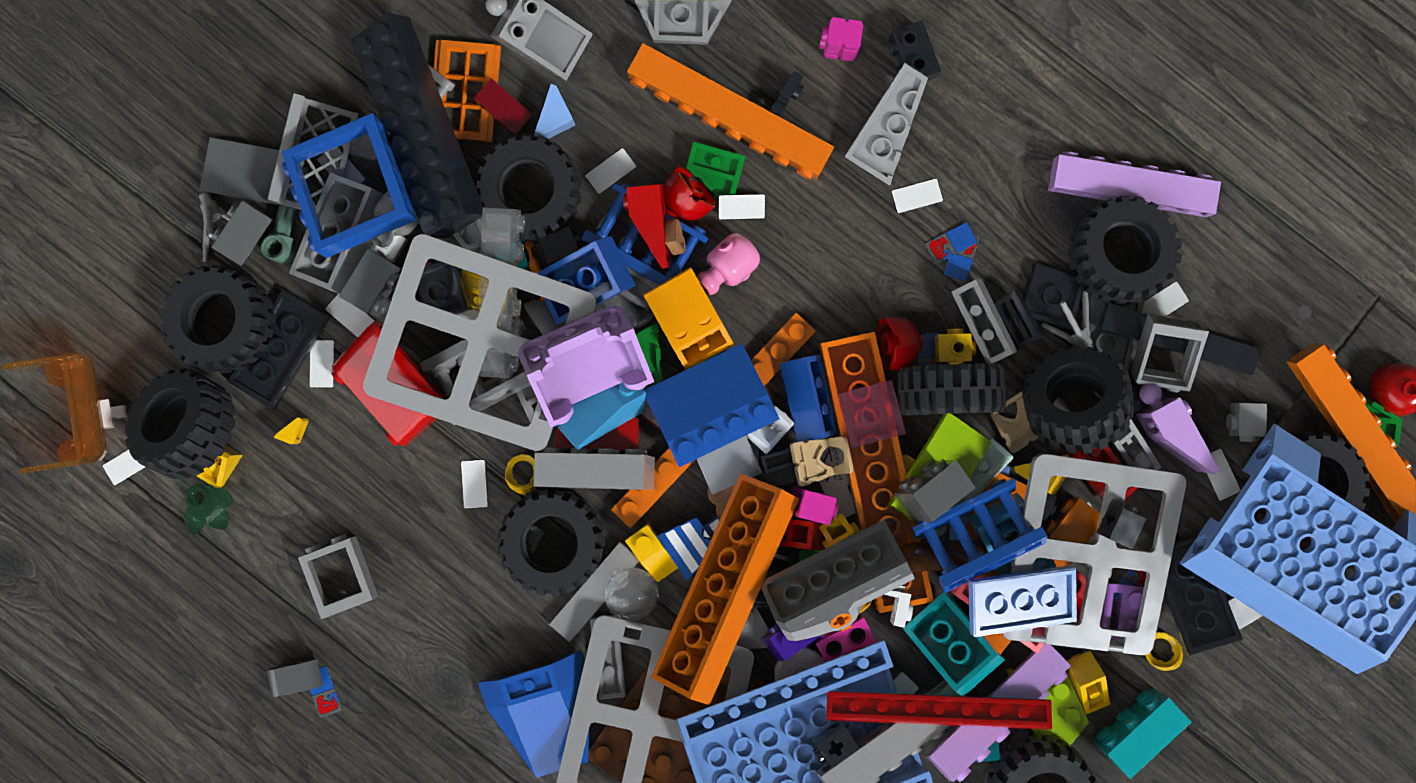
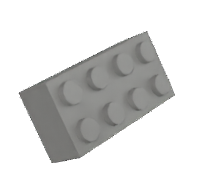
M544 448V453H535L534 486L546 488L654 490L655 457L648 456L647 451H642L641 449H625V454H620V450L598 449V454H594V450H587L585 448L579 450L571 448V453H567L566 449Z

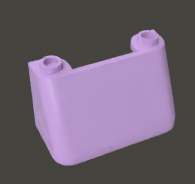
M619 306L604 308L523 344L518 350V356L550 427L564 424L570 419L574 413L572 404L623 382L628 389L640 390L654 382L634 329L623 309Z

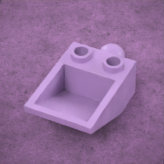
M1143 385L1139 396L1144 403L1150 406L1135 413L1147 437L1197 472L1212 474L1220 472L1190 416L1192 415V410L1185 400H1181V398L1161 399L1162 390L1158 385Z

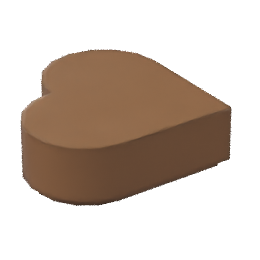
M677 219L666 220L665 244L673 255L683 254L686 250L682 227Z

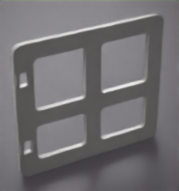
M424 234L417 235L411 242L363 382V389L371 397L534 451L542 450L548 443L553 427H550L547 420L539 418L542 410L539 401L531 423L528 426L472 409L469 406L486 352L490 348H494L519 357V348L531 341L500 330L497 327V321L509 288L516 287L567 305L569 307V314L565 325L593 314L596 306L595 297L587 291ZM428 259H436L488 278L489 285L476 319L471 320L416 300L415 294ZM412 320L459 336L468 341L463 361L448 399H442L391 382L388 379V373L407 321Z
M1046 453L1037 454L1031 463L1022 509L1023 517L1029 527H1033L1034 530L1041 527L1050 478L1055 475L1105 483L1097 530L1110 503L1121 507L1127 488L1132 486L1160 490L1163 496L1153 545L1149 551L1116 547L1115 541L1096 533L1093 543L1047 538L1046 544L1012 560L1010 574L1032 571L1036 558L1089 564V572L1080 617L1077 623L1043 626L1045 627L1044 636L1031 635L1033 628L1001 634L1005 638L1015 641L1039 642L1049 645L1116 651L1135 655L1150 653L1154 646L1186 489L1185 477L1175 472ZM1115 567L1146 571V580L1136 628L1132 631L1100 627L1111 569ZM1111 635L1121 636V645L1110 644Z
M607 615L599 616L595 620L556 783H579L577 781L589 726L593 722L628 729L633 734L621 783H642L653 737L659 736L682 742L677 719L664 717L658 713L664 685L650 678L671 630ZM625 627L640 630L639 640L624 637ZM611 641H619L651 650L640 705L635 710L601 703L596 698L608 645ZM735 645L727 664L731 668V674L725 700L747 692L754 655L746 647Z

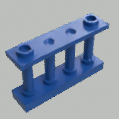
M616 183L613 184V191L619 195L599 229H595L593 233L588 230L585 231L581 238L584 243L589 245L596 240L608 237V233L624 208L623 193H627V187L631 186L622 183L621 186ZM666 213L667 220L675 219ZM680 222L682 232L688 235L685 241L686 250L683 254L676 256L668 272L664 271L663 274L654 270L656 258L650 249L646 256L641 257L640 260L630 255L632 253L630 249L640 234L634 223L622 243H618L616 247L627 267L660 285L680 273L697 242L705 246L707 245L708 238L705 236L707 232L694 224L690 228Z
M1014 478L1008 481L1002 479L991 485L990 490L947 510L933 522L917 521L915 523L916 526L913 527L915 539L923 536L926 537L944 570L942 571L943 575L939 577V584L944 593L1046 544L1047 534L1044 529L1040 527L1034 530L1033 527H1029L1010 494L1016 491V481ZM998 499H1001L1019 531V538L1011 542L1004 540L986 508V505ZM973 511L977 513L994 544L993 551L985 555L982 552H978L960 519ZM949 523L969 557L967 559L968 563L960 567L953 565L935 530Z

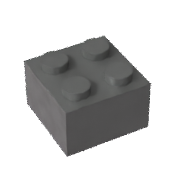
M243 200L241 203L234 202L226 214L230 218L226 226L219 225L211 238L215 242L211 248L241 266L245 263L273 220L272 216L247 200Z
M367 249L339 297L367 314L380 317L381 314H386L389 309L390 299L395 292L402 268Z
M932 459L920 467L922 472L918 475L904 479L899 484L900 489L894 495L912 520L933 522L976 487L957 460L941 459L935 461Z

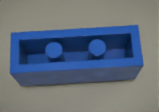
M822 355L780 363L797 442L817 440L839 434Z

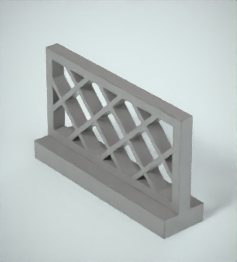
M294 93L266 202L301 210L299 202L285 200L287 190L293 184H289L290 178L283 169L282 163L285 160L282 151L300 144V137L308 132H311L314 138L318 135L314 129L326 122L332 130L336 129L331 121L339 115L351 118L350 122L357 120L358 113L309 100L305 96ZM308 106L319 109L325 119L312 126L306 117ZM325 111L333 113V115L328 117ZM305 122L308 129L302 131ZM352 141L341 145L343 147L342 155L333 160L327 151L324 152L329 162L315 169L310 159L306 160L312 172L305 175V179L315 175L323 187L311 194V198L322 193L325 186L318 173L319 171L331 165L336 174L343 177ZM341 160L338 169L335 165V162Z

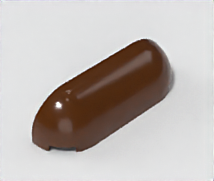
M959 540L941 541L953 565L960 567L968 563L967 559L969 557ZM972 540L979 553L982 552L983 555L988 553L982 543ZM928 541L910 542L904 544V547L900 549L911 571L943 570Z

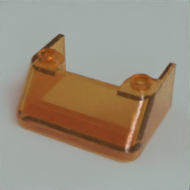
M73 353L2 364L4 370L16 372L44 368L45 377L51 385L57 387L65 386L73 440L63 442L58 448L59 462L19 468V474L76 467L95 463L104 458L107 452V444L94 363L89 356Z

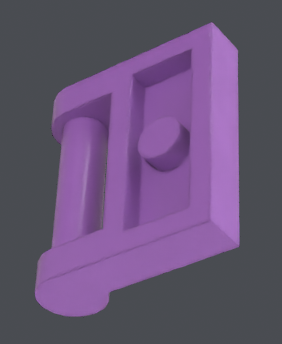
M1108 582L1100 627L1110 628L1113 594L1117 592L1119 593L1115 629L1134 630L1137 624L1144 587ZM1111 635V638H1113V639H1121V640H1122V637H1121V636H1112V635Z

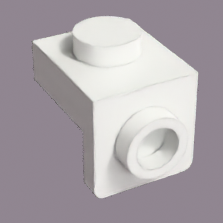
M776 406L774 408L780 419L746 436L765 454L794 425V422L787 414Z
M902 585L884 595L895 597L890 622L894 626L905 628L906 621L911 620L913 605L909 604L911 594L905 591V586Z

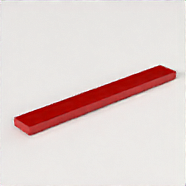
M829 691L827 692L826 720L1051 730L1052 700Z

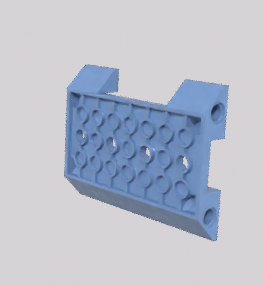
M1273 424L1242 470L1251 477L1220 522L1210 517L1180 561V564L1349 670L1359 674L1387 661L1416 620V514L1406 509L1392 530L1385 527L1318 484L1321 453L1276 424ZM1260 508H1265V518L1256 522L1254 519L1255 512ZM1309 536L1311 539L1310 546L1305 550H1301L1299 546L1300 541L1304 537ZM1350 565H1354L1355 573L1353 576L1345 578V569ZM1398 593L1399 601L1395 605L1390 606L1389 598L1391 595Z

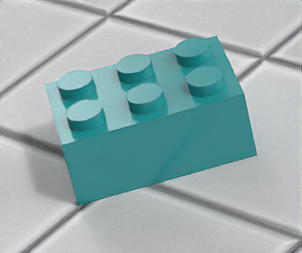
M944 592L912 619L905 628L903 627V630L953 690L962 696L966 695L1005 660L985 636L973 637L970 634L969 617Z
M1153 687L1150 690L1146 689L1141 692L1136 699L1137 702L1131 708L1122 710L1116 717L1117 721L1110 727L1106 726L1100 730L1096 736L1097 739L1093 742L1114 766L1129 779L1136 775L1192 723L1169 697Z

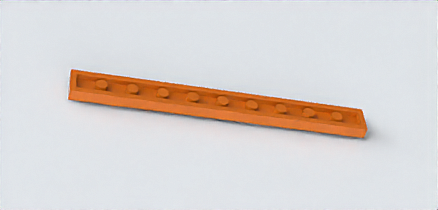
M797 313L751 360L764 386L781 369L780 363L787 362L816 332ZM669 447L655 462L654 490L630 489L611 510L631 528L693 461L679 467Z

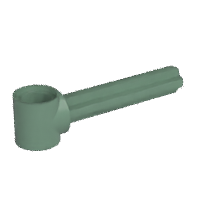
M304 161L300 162L302 171L304 169ZM290 187L287 190L285 200L297 203V201L294 199ZM283 205L278 207L273 234L269 233L268 237L261 244L263 255L278 264H288L295 256L293 238H290L295 209ZM282 245L281 252L275 255L276 247Z

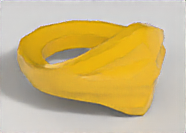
M520 454L508 462L505 479L507 485L512 490L526 495L536 487L534 486V472L530 483L521 485L513 477V467L520 461H527L533 466L534 470L535 459L529 455Z
M1157 632L1155 640L1159 638L1167 640L1172 646L1174 655L1167 662H1163L1162 660L1155 659L1151 653L1145 655L1147 661L1153 667L1162 671L1178 668L1182 664L1183 659L1180 643L1167 633Z

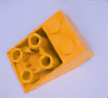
M691 267L643 294L685 370L706 361L734 345Z

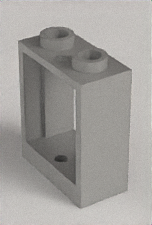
M1148 313L1130 371L1135 382L1140 386L1156 384L1171 392H1180V390L1190 391L1209 333L1204 323L1199 320ZM1155 334L1189 339L1179 373L1145 368Z
M344 534L330 540L332 545L322 548L321 544L305 549L307 555L298 558L321 619L379 597L356 536L348 539L347 535ZM346 547L362 591L328 604L312 560Z

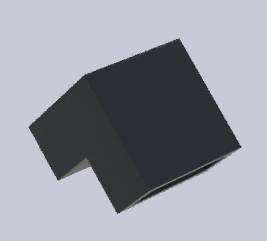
M790 447L760 456L768 484L779 487L797 481L794 469L796 464L793 463Z

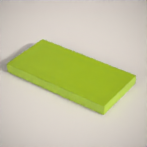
M951 413L944 414L904 479L918 475L922 472L920 467L932 459L935 461L941 459L957 460L970 479L992 442ZM894 495L889 505L912 520Z

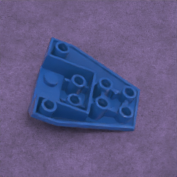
M582 650L556 657L553 662L509 676H505L504 673L478 682L486 709L536 778L557 772L560 769L585 663ZM589 731L581 764L589 761Z

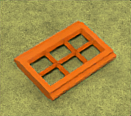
M436 40L434 69L447 79L463 80L461 102L446 101L447 93L442 99L445 108H460L458 130L453 129L457 140L493 143L495 119L478 104L466 103L468 81L483 82V87L491 78L498 83L501 46ZM451 52L465 53L463 74L449 73ZM471 53L485 54L484 76L469 75ZM466 109L480 110L479 131L464 130Z

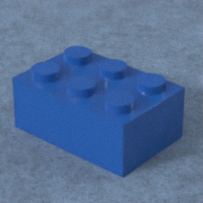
M612 236L596 240L536 273L591 293L595 297L596 306L636 286ZM544 298L556 324L565 322L569 314V307Z

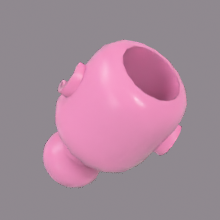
M730 234L708 253L706 262L709 269L699 273L697 279L707 295L716 294L722 283L728 286L738 285L742 281L747 280L750 274L758 267L760 263L759 252L742 234Z

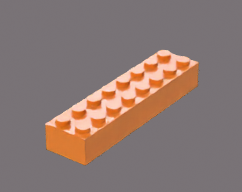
M740 473L650 678L689 699L710 705L799 498L780 488Z

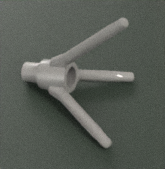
M205 192L199 195L204 221L203 262L208 261L209 239L214 234L213 222L220 218H224L227 221L230 220L226 216L227 212L218 207L216 201L212 200L210 193Z
M1084 290L1082 299L1083 329L1080 330L1065 301H1062L1060 305L1075 332L1073 335H1069L1047 323H1042L1043 328L1067 340L1072 345L1081 346V349L1092 347L1091 344L1093 343L1089 330L1088 293Z

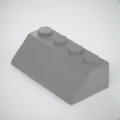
M330 173L315 208L325 239L373 219V210L384 194L368 186ZM307 228L289 274L340 294L363 255L370 248L372 241L368 240L325 258L311 249L308 242L310 233Z

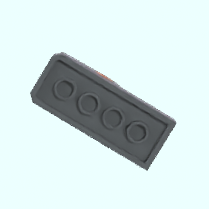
M882 520L765 579L761 589L775 621L786 638L791 641H798L841 630L843 632L851 628V624L858 617L862 605L915 578L885 520Z

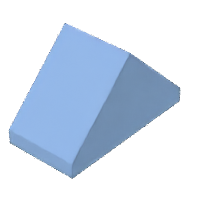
M550 85L534 133L535 138H538L540 135L549 139L575 126V122L556 85Z

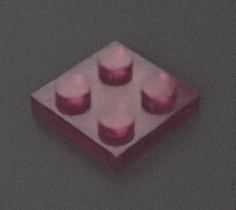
M892 380L837 394L851 448L906 434Z

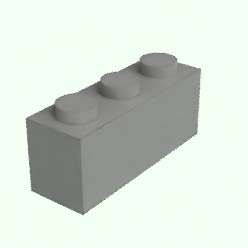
M976 279L952 291L956 303L987 364H992L1017 352L982 279Z

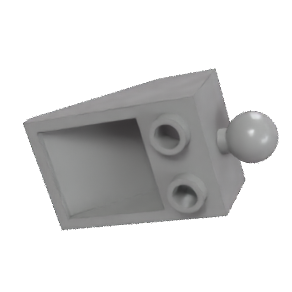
M486 0V9L491 15H502L491 37L515 53L567 81L593 34L544 0H511L509 4H507V0ZM528 4L533 6L530 12H528L527 10ZM517 26L520 28V31L515 36L513 30Z

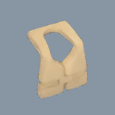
M1022 392L1006 401V406L1014 401L1016 402L1017 415L1015 419L1005 418L999 415V412L990 413L1001 437L1006 441L1005 445L1013 454L1028 445L1029 441H1034L1038 438L1030 429Z
M844 436L790 444L793 463L796 464L794 469L797 484L800 487L833 475L850 474L853 472L848 440ZM828 446L836 447L843 451L844 462L835 467H830L824 464L820 457Z

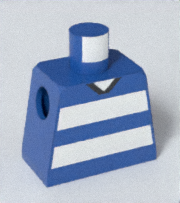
M695 516L657 535V538L686 580L698 570L720 521L717 516L705 525H703L698 516Z

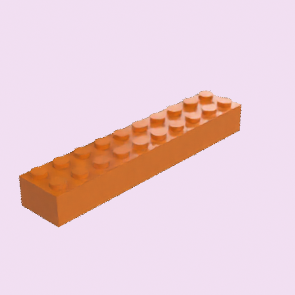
M875 332L819 344L838 426V436H844L848 440L853 472L847 474L860 532L885 520L900 549L904 547V544L921 542L920 538L915 539L913 535V527L916 526L915 522L889 505L894 497V493L899 488V484L906 477V471ZM911 571L915 579L904 584L905 591L911 594L909 604L915 606L933 602L928 572ZM882 595L874 599L879 613L892 611L895 597Z

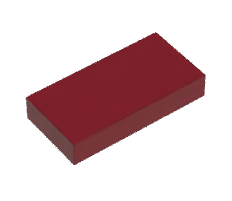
M492 78L473 98L479 106L512 135H516L532 116L526 108Z

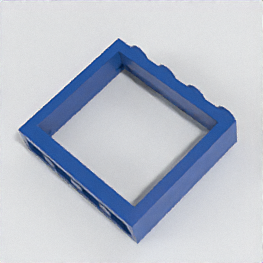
M373 113L282 151L285 160L282 163L286 175L291 178L293 184L291 187L292 195L299 202L302 210L299 212L300 219L310 233V236H308L309 245L314 252L316 251L325 258L417 220L382 122ZM369 134L395 210L325 239L300 162Z

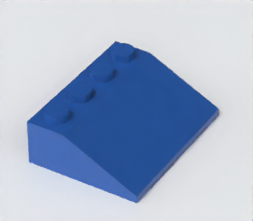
M742 343L645 389L646 399L679 467L780 419Z

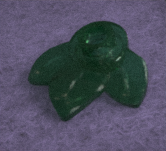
M205 484L191 486L186 492L185 499L188 507L184 512V521L189 531L195 535L205 524L218 530H225L229 520L228 512L225 508L234 502L231 494L223 488L211 489ZM199 492L203 493L204 500L202 502H199L197 500V494Z

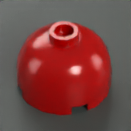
M678 166L664 182L666 211L674 218L678 216L683 220L690 221L701 219L715 207L713 205L715 200L700 180L696 183L690 178L693 174L681 166Z
M884 317L885 319H880L875 335L877 342H881L880 357L883 370L898 371L901 368L911 366L917 360L920 350L923 349L924 341L922 335L919 334L916 326L906 318Z
M1398 362L1386 364L1377 369L1369 379L1368 385H1371V394H1368L1369 399L1381 405L1386 412L1395 414L1398 417L1415 413L1416 367Z

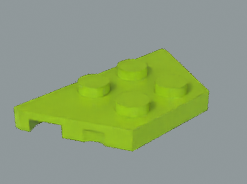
M1009 668L1005 671L1009 676L1015 669ZM1067 676L1059 685L1056 686L1053 683L1046 690L1049 695L1045 699L1052 700V729H1032V732L1039 740H1042L1043 735L1052 736L1055 742L1057 739H1061L1070 746L1089 724V721L1070 678Z

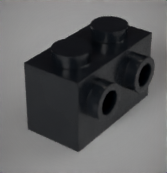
M923 20L891 32L889 41H887V47L892 57L895 56L899 66H896L897 73L905 62L927 76L928 80L938 77L941 69Z

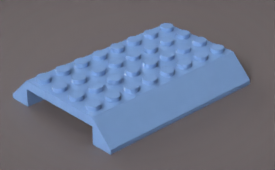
M881 640L677 718L681 739L696 783H822L815 771L824 766L826 762L821 764L812 751L816 747L811 740L837 722L826 720L827 692L898 694L889 668L893 667L885 641ZM838 721L846 727L855 742L883 724L879 722ZM834 741L830 743L831 751L836 749L834 745L836 742ZM918 753L905 757L901 760L902 764L893 771L887 770L879 776L880 780L877 782L933 783L930 772L922 766Z

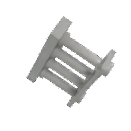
M517 312L497 322V327L500 330L518 336L527 330L524 321ZM466 339L420 363L423 372L431 379H439L447 398L450 397L454 387L449 373L451 369L461 366L468 346ZM490 348L486 353L501 385L487 391L480 376H478L474 387L477 397L469 402V406L478 411L496 404L529 385L531 386L526 372L511 379L497 349Z

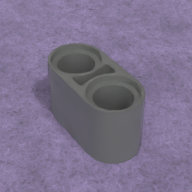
M318 658L280 665L266 670L272 697L306 691L323 685Z

